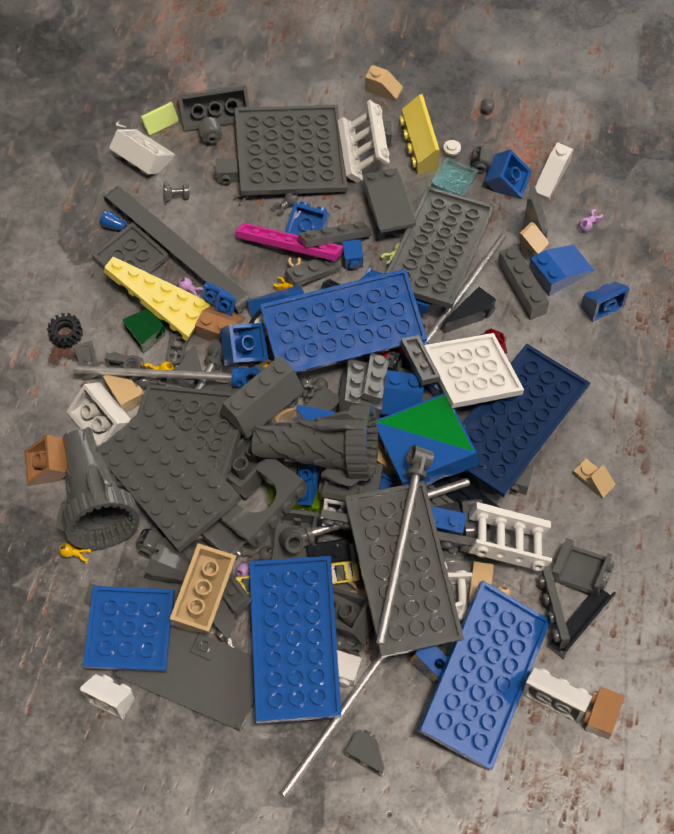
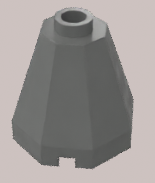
M161 537L149 561L144 577L156 581L183 583L191 560L182 551L180 552L170 540Z

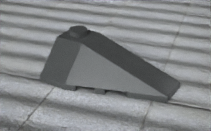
M531 184L522 230L530 222H533L547 238L549 227H545L546 217L535 185Z

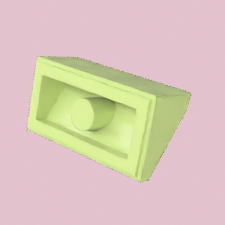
M172 102L141 116L143 128L148 135H152L178 122V116Z

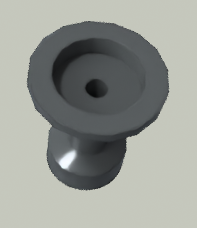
M164 181V202L171 199L172 195H183V198H189V184H183L182 188H172L170 184Z

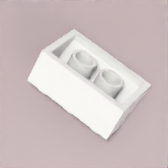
M137 129L116 130L109 149L115 152L116 156L128 160V164L140 168V171L146 175L158 174L175 157L174 153Z
M101 383L84 384L67 410L69 416L80 429L87 427L92 429L96 445H101L109 440L131 420Z
M542 668L533 669L522 693L523 696L578 724L592 698L585 689L575 688L569 685L570 683L563 678L557 679L551 676L550 672Z

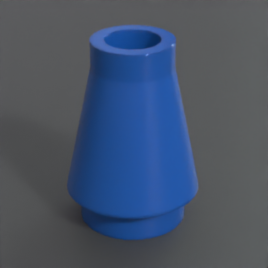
M106 210L101 215L99 221L103 227L118 231L125 229L128 224L113 212Z

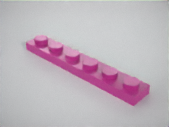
M242 223L236 230L237 238L258 242L262 245L275 246L279 249L292 250L296 253L308 254L312 257L317 256L329 261H336L343 252V246L332 243L306 248L298 240V235L248 223Z

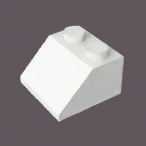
M95 674L79 689L85 701L122 720L135 698L131 692L132 689L125 684L119 686L113 683L114 680L107 675L101 677Z

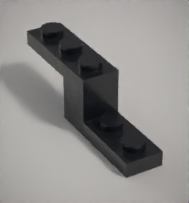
M353 537L307 545L308 557L331 556V562L350 559L352 564L359 563Z

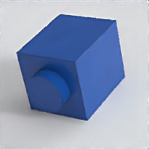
M361 239L343 241L345 269L363 268Z

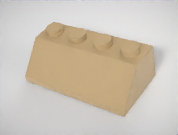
M199 543L197 544L170 616L172 626L190 632H210L234 566L236 555Z

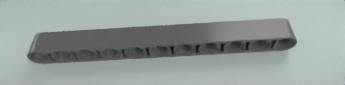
M116 186L103 197L106 204L129 224L133 222L166 251L171 260L203 287L206 282H209L232 294L237 299L234 308L235 314H239L248 306L247 300L251 298L244 290L121 187Z

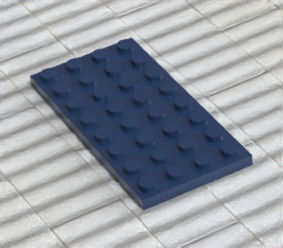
M527 343L510 363L524 388L523 394L478 403L462 423L477 452L479 464L464 472L504 498L591 384L586 379Z

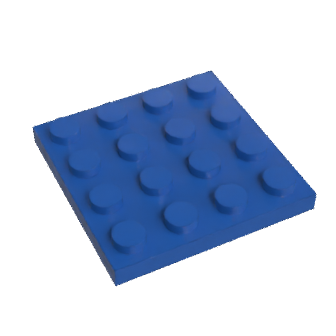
M93 586L83 667L167 672L172 626L170 616L174 607V589Z

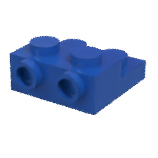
M294 202L285 232L298 235L307 230H320L327 227L330 214L323 207L317 206L316 209L310 207V204L306 202H300V204Z

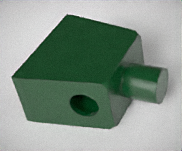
M148 309L122 319L124 329L143 353H146L166 335L163 324L167 322L160 320Z

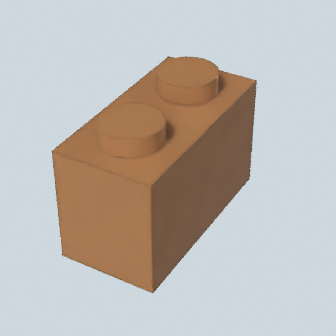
M600 687L598 693L594 691L590 704H593L592 710H587L583 721L587 724L585 731L609 740L625 695L604 687Z

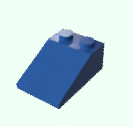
M574 244L545 250L532 257L529 265L535 279L548 296L594 272L592 266Z

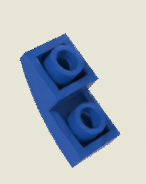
M206 282L201 298L205 302L215 305V310L232 316L237 299L224 289Z
M299 464L298 476L304 479L308 490L295 504H313L320 466Z

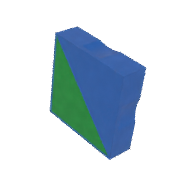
M444 393L377 420L378 438L386 455L393 463L395 474L401 486L408 485L411 482V478L406 475V472L412 465L407 464L406 456L412 445L423 447L434 453L429 469L424 470L427 472L426 479L419 480V482L425 481L426 486L441 478L453 476L479 465L477 452L455 409L451 408Z

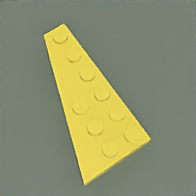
M112 257L104 268L106 275L118 285L126 287L130 295L138 297L141 300L140 303L160 320L168 322L170 328L181 333L185 341H188L194 332L195 323L202 310L211 306L204 299L115 257Z

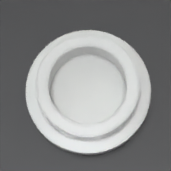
M449 140L445 142L443 149L446 155L454 157L461 151V145L456 140Z

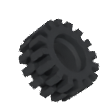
M61 313V317L58 314L55 315L56 319L52 318L50 320L51 323H48L47 331L50 340L58 348L62 345L63 349H66V346H69L70 349L72 344H78L77 340L79 342L82 340L83 330L80 321L75 315L71 316V313H67V316ZM63 327L72 328V331L67 335L58 334V331Z

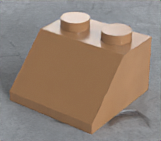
M211 305L202 310L195 323L196 336L210 342L214 338L221 340V328L227 325L243 324L245 317L235 313L230 316L215 310V306Z
M46 434L24 450L27 485L57 482L66 476L67 456L63 438Z

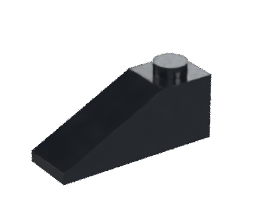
M478 287L443 321L442 332L447 333L491 316L496 309V299L481 287Z

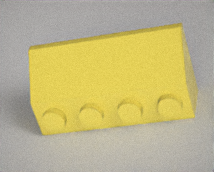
M421 94L403 107L401 116H399L400 127L404 128V140L408 141L407 151L408 154L412 155L411 164L413 168H416L417 174L438 171L439 146L423 94Z

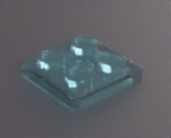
M446 157L432 180L431 187L465 197L478 175V170Z

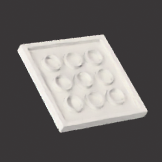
M494 333L424 345L441 376L439 384L451 408L518 396L524 392V388Z

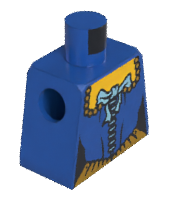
M436 646L418 650L409 663L435 683L440 678L447 661V656Z

